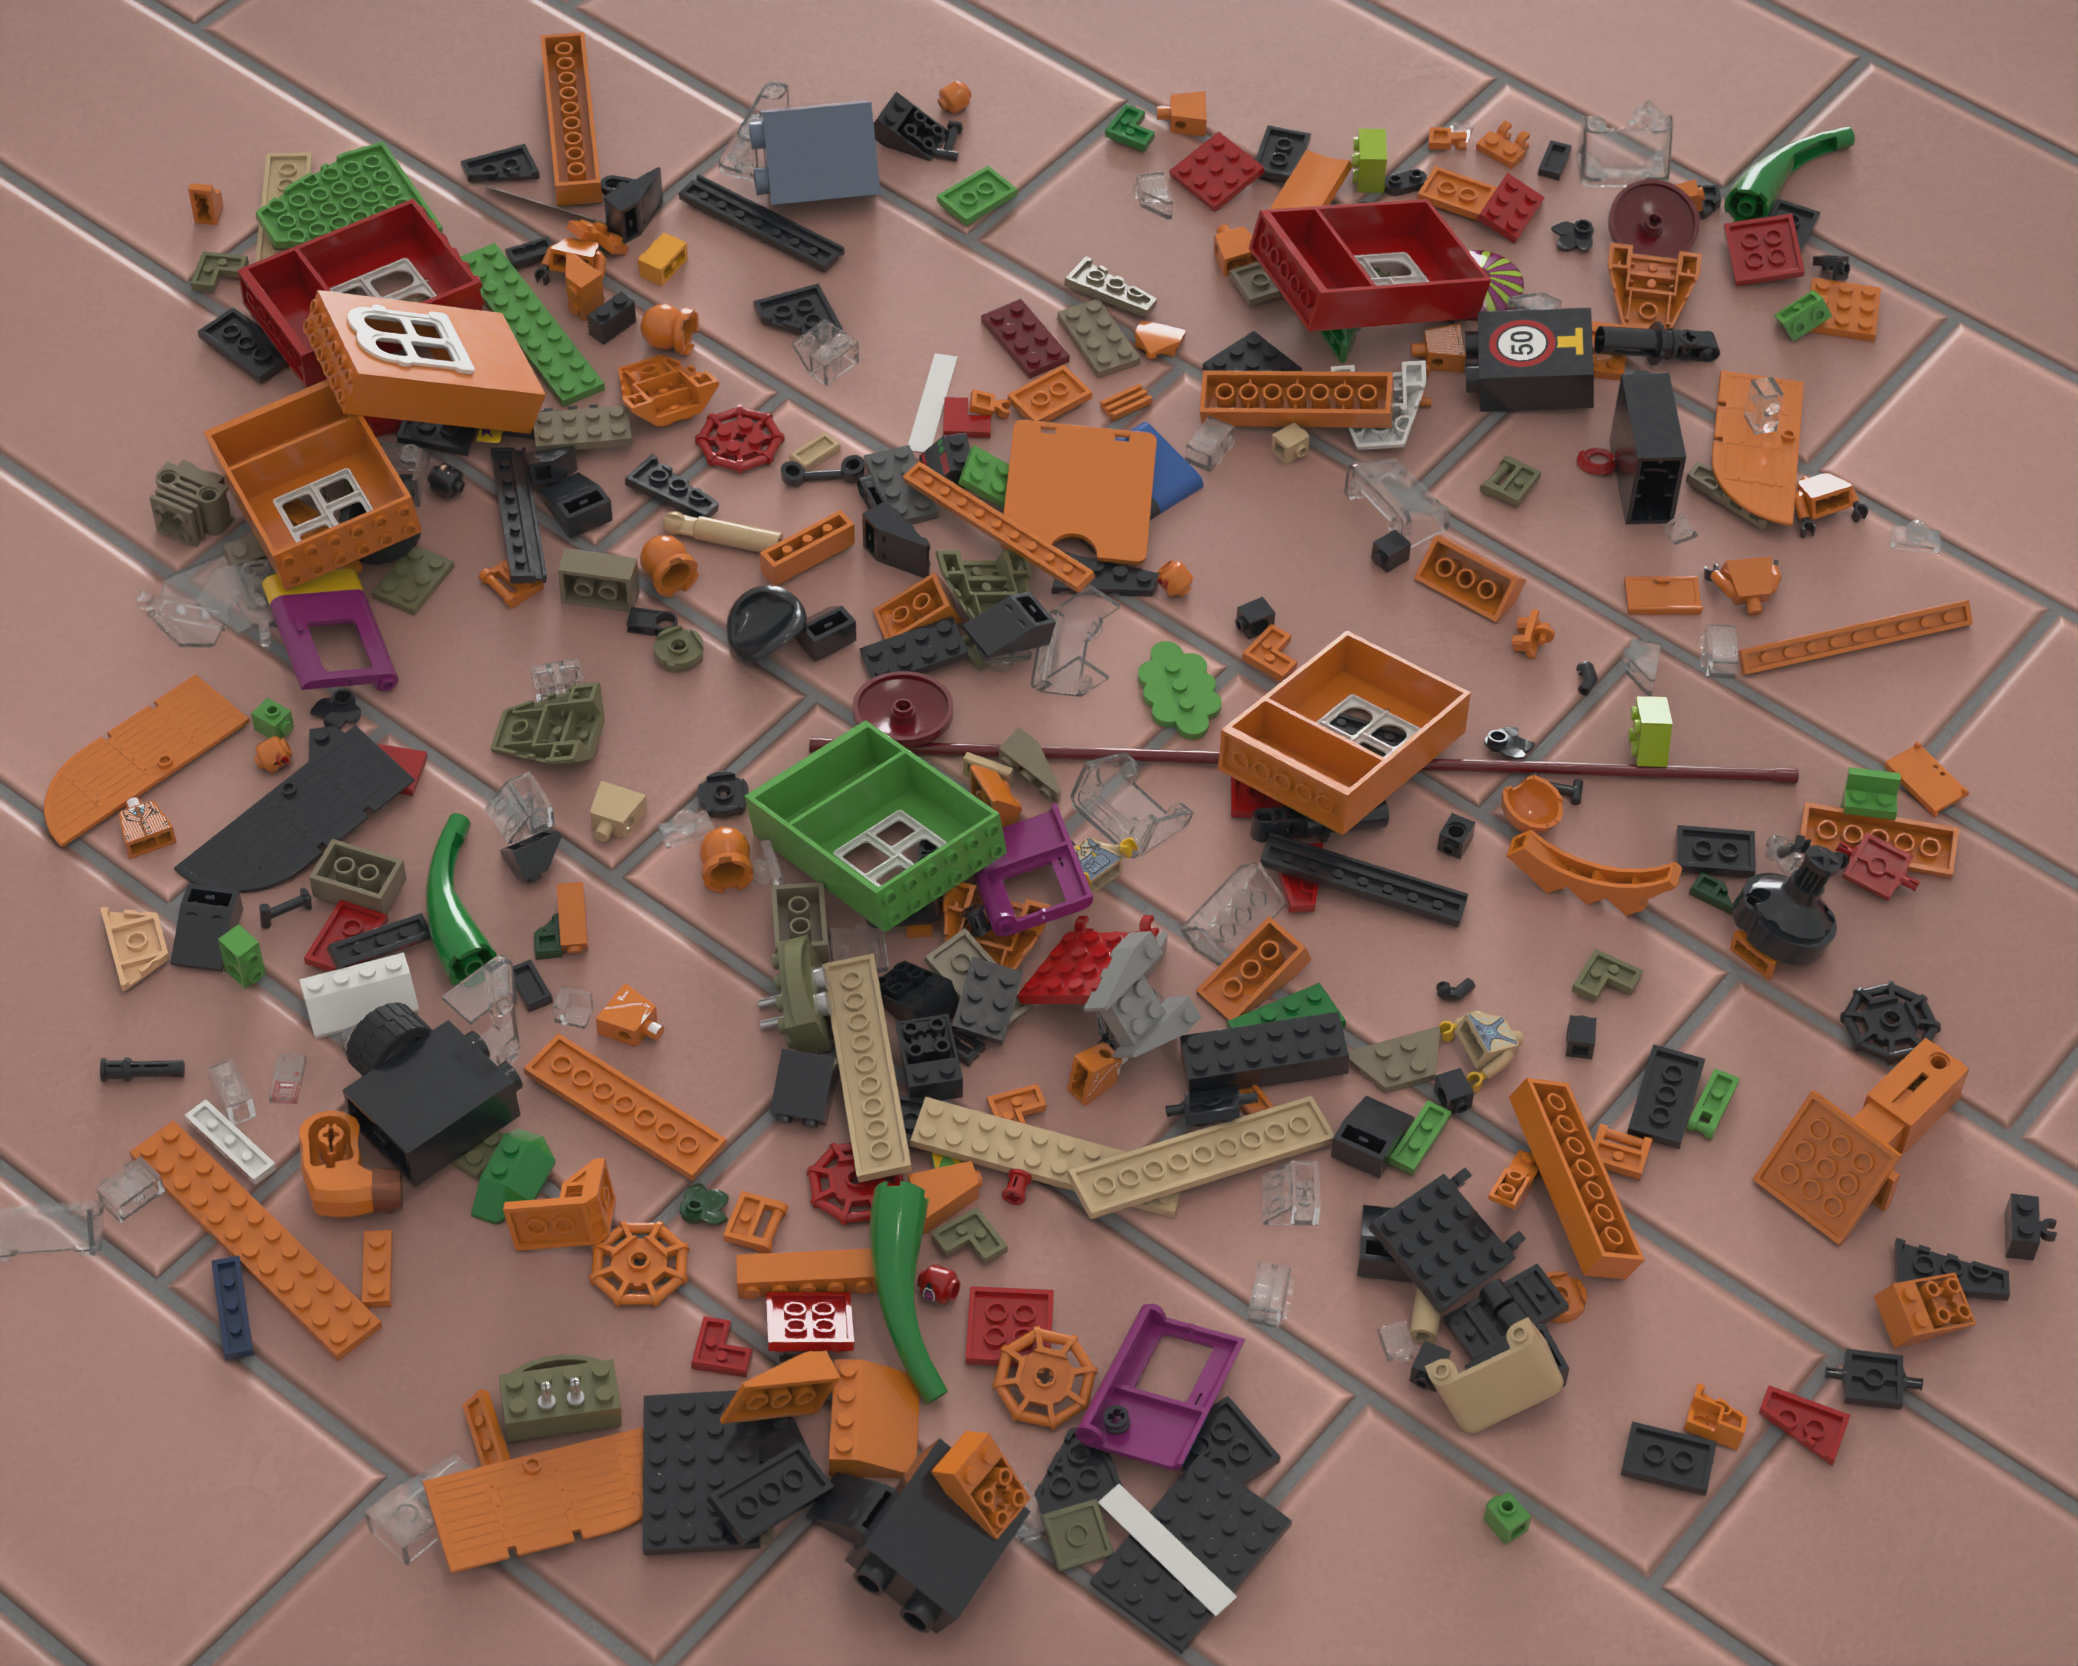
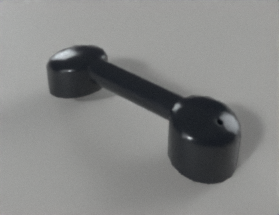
M858 455L846 457L841 463V469L805 472L804 467L794 461H787L781 466L783 482L792 487L800 486L804 481L843 479L847 483H856L857 478L865 474L864 459Z

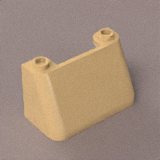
M1529 1317L1516 1322L1507 1331L1506 1337L1510 1346L1509 1350L1459 1373L1455 1364L1449 1359H1440L1425 1366L1430 1380L1463 1431L1467 1433L1481 1431L1555 1396L1562 1389L1563 1378L1550 1347Z

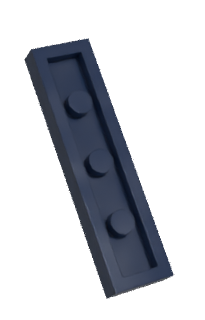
M240 1256L212 1260L225 1360L253 1356L254 1351Z

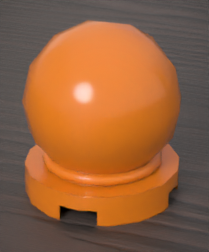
M657 304L649 308L642 317L640 325L642 337L650 346L656 349L670 350L674 348L678 354L689 355L695 346L691 341L693 333H698L699 315L694 312L695 309L684 308L680 312L678 308L671 305Z
M669 535L654 536L643 545L639 556L640 565L644 574L651 579L653 587L658 594L663 597H674L672 593L681 589L686 592L695 584L699 577L697 572L698 564L692 556L687 554L684 545L675 537Z
M720 826L709 831L701 841L699 853L703 864L701 874L705 887L711 891L725 893L724 889L736 887L737 891H740L753 880V864L749 859L751 847L746 836L736 828Z

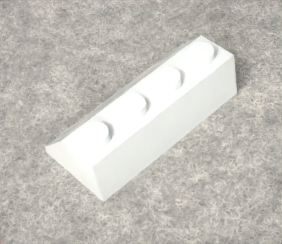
M404 953L299 979L315 1039L353 1030L369 1012L387 1003L400 1002L401 1004H406L415 1013L420 1012Z

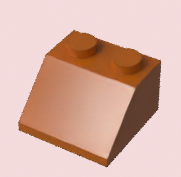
M569 251L566 253L565 272L568 309L572 315L586 321L588 314L604 304L602 273Z
M975 764L971 765L970 793L1000 814L1002 827L1020 822L1022 806L1018 798L1012 796L1008 782L1002 780L996 771Z

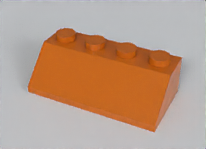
M1440 535L1434 536L1414 576V579L1497 623L1517 601L1527 581L1506 568Z

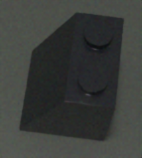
M782 1049L770 1113L773 1117H776L777 1122L792 1124V1120L803 1122L802 1125L809 1128H818L819 1125L826 1126L840 1074L836 1058Z

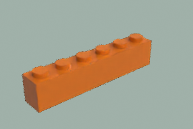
M870 1248L736 1255L738 1298L757 1299L758 1297H766V1292H850L860 1294L877 1292Z

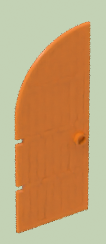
M1722 370L1720 371L1717 404L1724 406H1717L1714 428V440L1720 441L1713 442L1711 459L1715 479L1724 493L1746 511L1771 522L1792 526L1804 382Z
M193 675L155 700L156 708L152 709L150 706H146L108 731L109 739L105 740L103 737H99L63 764L53 777L44 800V818L50 834L61 847L66 846L124 807L127 800L139 797L249 723L250 719L199 676Z
M644 1427L423 1481L425 1494L450 1573L510 1559L509 1549L515 1548L517 1556H522L575 1542L573 1533L580 1532L582 1539L585 1540L624 1529L643 1518Z

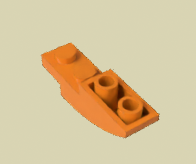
M1522 1150L1517 1152L1509 1167L1504 1169L1488 1195V1200L1513 1210L1518 1209L1523 1204L1540 1172L1531 1152H1524Z

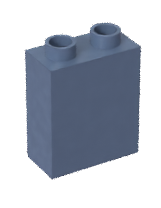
M861 100L759 110L760 121L749 122L752 150L763 149L765 167L754 168L756 195L768 194V202L771 205L880 194L872 102Z

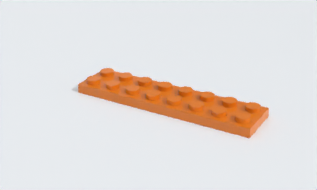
M559 1033L524 1067V1074L691 1181H694L727 1145L725 1137Z

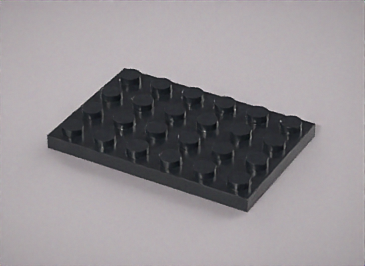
M738 1390L644 1396V1556L761 1549V1534L741 1546L707 1502L710 1494L760 1465L759 1420L722 1424L720 1421L722 1414Z
M1202 1454L1195 1459L1149 1512L1233 1593H1235L1292 1526V1520ZM1131 1534L1090 1580L1092 1587L1181 1654L1215 1616Z

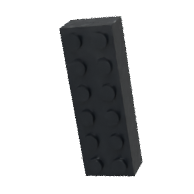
M1339 1012L1180 1036V1054L1189 1093L1238 1085L1239 1090L1250 1089L1252 1085L1263 1087L1349 1074V1053Z

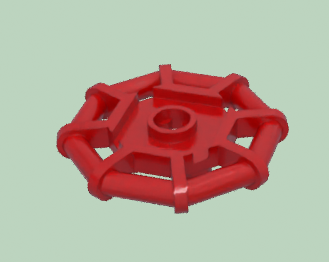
M737 405L736 408L717 414H709L706 417L707 421L702 430L695 436V444L702 450L708 465L711 467L716 465L734 470L738 474H743V471L764 464L770 465L774 461L773 457L779 446L785 441V435L778 429L772 414L744 408L742 405ZM737 417V420L725 424L722 423L723 421ZM767 427L771 435H764L762 430ZM713 428L717 430L715 436H709ZM737 439H744V442H739ZM765 445H769L766 451L761 450ZM710 446H715L718 452H713ZM728 456L733 457L734 461L728 459Z
M834 1142L829 1145V1149L819 1160L807 1169L806 1174L809 1177L812 1196L810 1203L813 1208L821 1209L838 1220L840 1225L847 1226L848 1223L870 1221L871 1210L850 1212L851 1208L867 1205L871 1208L874 1190L877 1185L886 1182L885 1178L864 1181L860 1184L851 1183L853 1177H857L854 1156H845L844 1154L853 1153L852 1144H836ZM834 1158L838 1160L834 1168L832 1166L830 1169H826ZM903 1173L892 1175L893 1183L888 1182L887 1187L900 1186V1182L904 1181ZM820 1179L829 1180L830 1188L822 1191ZM835 1198L839 1205L844 1206L843 1210L827 1200Z

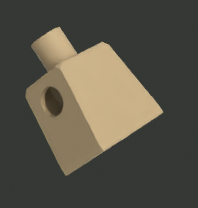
M601 781L590 810L591 827L595 829L594 837L600 842H606L610 835L625 838L647 812L646 795Z

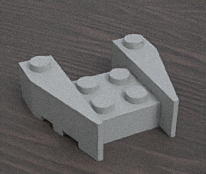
M1151 931L1129 933L1113 949L1110 955L1112 960L1108 968L1103 969L1100 975L1102 980L1096 992L1091 993L1084 1007L1085 1012L1100 1011L1119 1043L1120 1047L1112 1054L1113 1058H1135L1186 1034L1201 1019L1189 996L1167 997L1160 1003L1143 973L1163 954Z

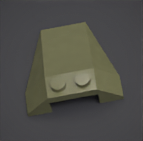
M937 550L935 553L942 576L970 620L1008 596L1030 591L1029 579L1031 578V568L1029 561L1011 550H1003L996 561H962L959 550Z
M600 683L576 684L570 686V691L556 695L553 692L547 694L548 699L536 703L531 700L503 710L490 749L492 752L549 764L573 763L593 759L605 722Z

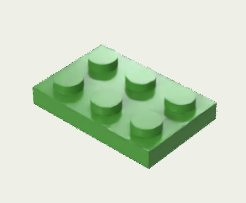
M986 166L937 195V203L967 226L1018 196V189L991 167Z
M973 445L969 450L958 484L1004 510L1009 464Z

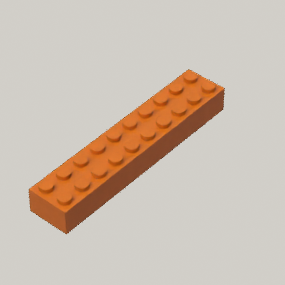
M585 33L540 35L557 206L602 203Z

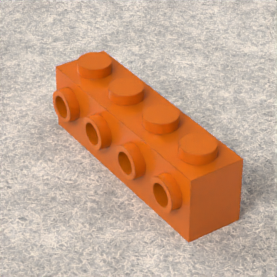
M839 510L761 551V573L774 586H777L855 544L854 523Z

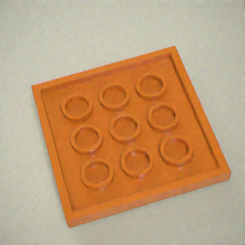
M1814 1090L1809 1093L1752 1180L1835 1243L1842 1245L1903 1155Z

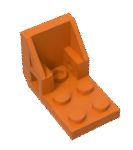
M605 1158L593 1159L564 1181L559 1198L504 1203L503 1211L515 1251L597 1245L609 1237L616 1196Z

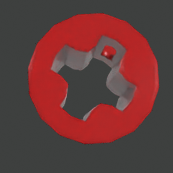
M1011 1169L1008 1173L1009 1182L1007 1188L1002 1191L1001 1197L1009 1204L1021 1205L1025 1203V1191L1032 1182V1176L1025 1170Z

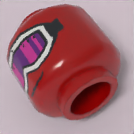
M937 1264L921 1271L917 1279L920 1295L924 1299L940 1305L954 1301L961 1287L956 1272Z

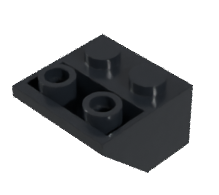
M831 606L808 617L806 625L794 638L814 661H817L857 641L856 621L843 606Z

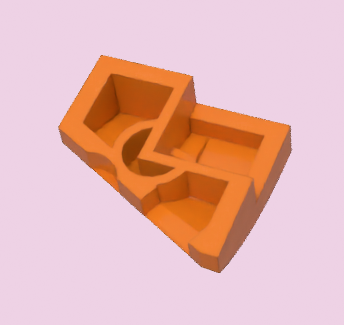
M1697 1383L1683 1430L1738 1450L1745 1434L1748 1417L1739 1410L1733 1409L1721 1397L1713 1400L1704 1393L1705 1386Z

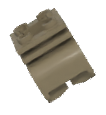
M182 460L178 466L166 462L157 472L155 477L157 484L156 495L152 494L149 498L156 530L161 534L169 535L185 544L188 543L198 547L200 545L199 540L203 541L205 539V533L212 536L220 535L234 522V516L230 515V505L226 495L229 488L225 485L224 476L215 472L201 470L186 460Z

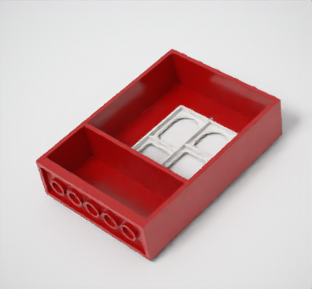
M414 199L237 270L244 306L305 388L327 380L316 354L310 346L307 335L303 331L304 321L308 319L310 314L311 301L315 299L318 290L344 293L361 287L369 297L401 300L411 295L423 294L430 298L421 302L425 304L483 311L482 306L484 305V299L480 290L483 286L480 278L477 275L474 276L469 264L466 261L463 262L458 250L455 247H451L447 236L444 233H440L435 221L428 218L424 207L419 206ZM397 271H405L413 276L414 282L411 286L381 297L371 285L373 280ZM376 341L377 347L388 354L404 349L402 344Z
M1428 199L1260 210L1249 245L1251 253L1309 332L1478 318V312L1483 307L1491 282L1489 276ZM1400 263L1410 269L1411 275L1379 277L1370 264Z

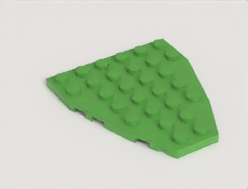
M383 141L336 156L334 163L330 165L325 163L321 165L319 172L315 174L308 173L283 189L284 194L278 199L272 198L268 205L256 211L257 221L275 248H293L411 199H414L419 206L424 207L428 218L435 221L438 230L443 234L442 225Z

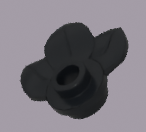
M1580 219L1575 223L1565 221L1551 227V230L1560 236L1557 243V248L1560 250L1570 251L1577 247L1581 251H1586L1593 244L1594 228L1588 220Z
M338 689L333 693L332 697L320 699L315 703L310 712L313 716L324 717L325 727L335 726L339 729L346 722L356 724L361 717V709L356 705L355 696L348 689Z
M1503 727L1499 730H1492L1485 737L1484 741L1485 746L1492 752H1500L1503 756L1511 759L1525 758V753L1530 752L1535 746V742L1518 737L1517 727Z

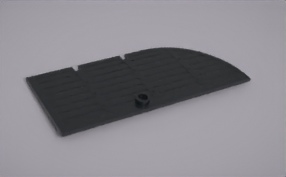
M355 725L176 865L174 870L196 885L239 890L240 893L273 887L294 877L322 856V851L318 849L322 845L327 848L332 839L342 840L369 817L365 811L368 808L373 813L377 812L415 780Z

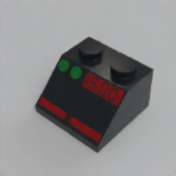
M967 434L942 436L919 455V460L962 489H966L958 483L970 450Z

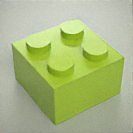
M1359 128L1358 137L1353 139V151H1356V153L1352 154L1351 163L1352 168L1356 170L1352 171V183H1356L1357 193H1384L1387 167L1386 129Z
M1636 697L1635 706H1631L1630 720L1633 721V728L1628 729V743H1631V756H1635L1637 766L1667 767L1673 724L1667 697Z

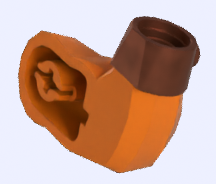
M330 1110L316 1113L305 1119L299 1128L301 1146L300 1167L314 1212L317 1215L347 1219L356 1218L368 1213H394L396 1210L403 1209L401 1169L372 1167V1170L363 1167L359 1151L360 1125L355 1117L343 1111Z

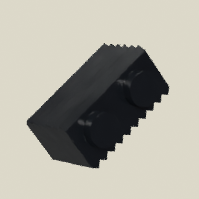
M620 292L603 305L597 307L596 310L587 315L589 335L601 344L606 345V342L613 340V337L620 335L626 328H630V325L636 323L635 300Z

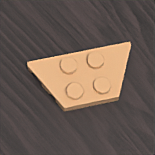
M102 907L100 909L122 992L127 991L170 959L158 914L153 912L139 913L135 910L126 909L124 913L110 912L108 907Z

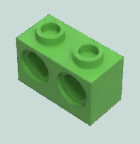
M239 924L218 939L225 971L244 989L258 982L266 974L259 942Z

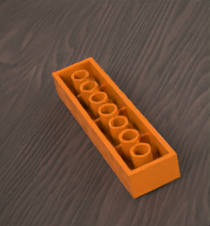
M1203 371L1199 411L1202 426L1286 427L1295 422L1299 427L1392 428L1393 372Z
M1526 1078L1509 1096V1099L1583 1275L1627 1279L1645 1259L1569 1083Z

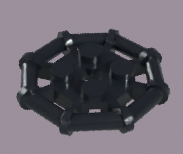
M1888 981L1886 984L1868 988H1856L1853 991V997L1847 1008L1840 1014V1021L1845 1025L1854 1043L1853 1047L1857 1051L1862 1050L1885 1060L1887 1064L1893 1065V1062L1903 1060L1924 1038L1932 1042L1936 1033L1941 1030L1940 1022L1936 1021L1927 1003L1928 998L1924 994L1918 995L1894 984V981ZM1885 994H1886V996H1883V997L1873 998V997H1875V996H1880V995H1885ZM1898 997L1906 1000L1905 1003L1899 1002ZM1861 1003L1868 1007L1865 1012H1857ZM1915 1009H1919L1923 1019L1919 1018ZM1886 1018H1890L1892 1021L1896 1020L1897 1022L1889 1024L1886 1022ZM1855 1022L1862 1023L1866 1033L1861 1035ZM1917 1029L1925 1030L1921 1040L1915 1036ZM1873 1039L1877 1045L1872 1044L1869 1041ZM1908 1043L1911 1046L1910 1048L1895 1051V1046Z

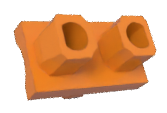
M1532 609L1529 617H1518L1517 630L1519 634L1524 635H1513L1511 641L1514 651H1525L1528 659H1535L1539 645L1550 643L1555 636V631L1550 627V624L1542 623L1538 619L1539 609Z

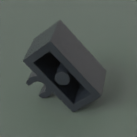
M2011 1193L2004 1211L2006 1258L2033 1261L2040 1245V1238L2047 1242L2055 1241L2057 1232H2050L2047 1228L2055 1229L2057 1220L2046 1218L2040 1221L2039 1196Z

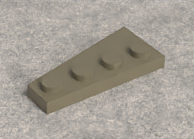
M1087 256L1065 278L1064 286L1092 296L1095 299L1099 298L1115 307L1125 309L1145 318L1157 304L1155 297L1135 285L1128 286L1125 284V279L1120 276L1113 277L1108 273L1107 268L1102 265L1095 266L1092 264V259Z
M1696 462L1688 472L1686 477L1687 483L1762 530H1765L1771 522L1746 511L1732 501L1717 483L1712 467Z

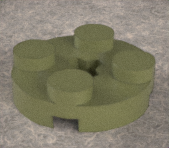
M674 626L663 630L657 636V641L654 643V656L660 665L666 667L668 672L676 673L680 670L691 668L703 660V639L697 631L691 628L690 631L682 630V626ZM675 646H679L680 648H683V649H682V650H675Z

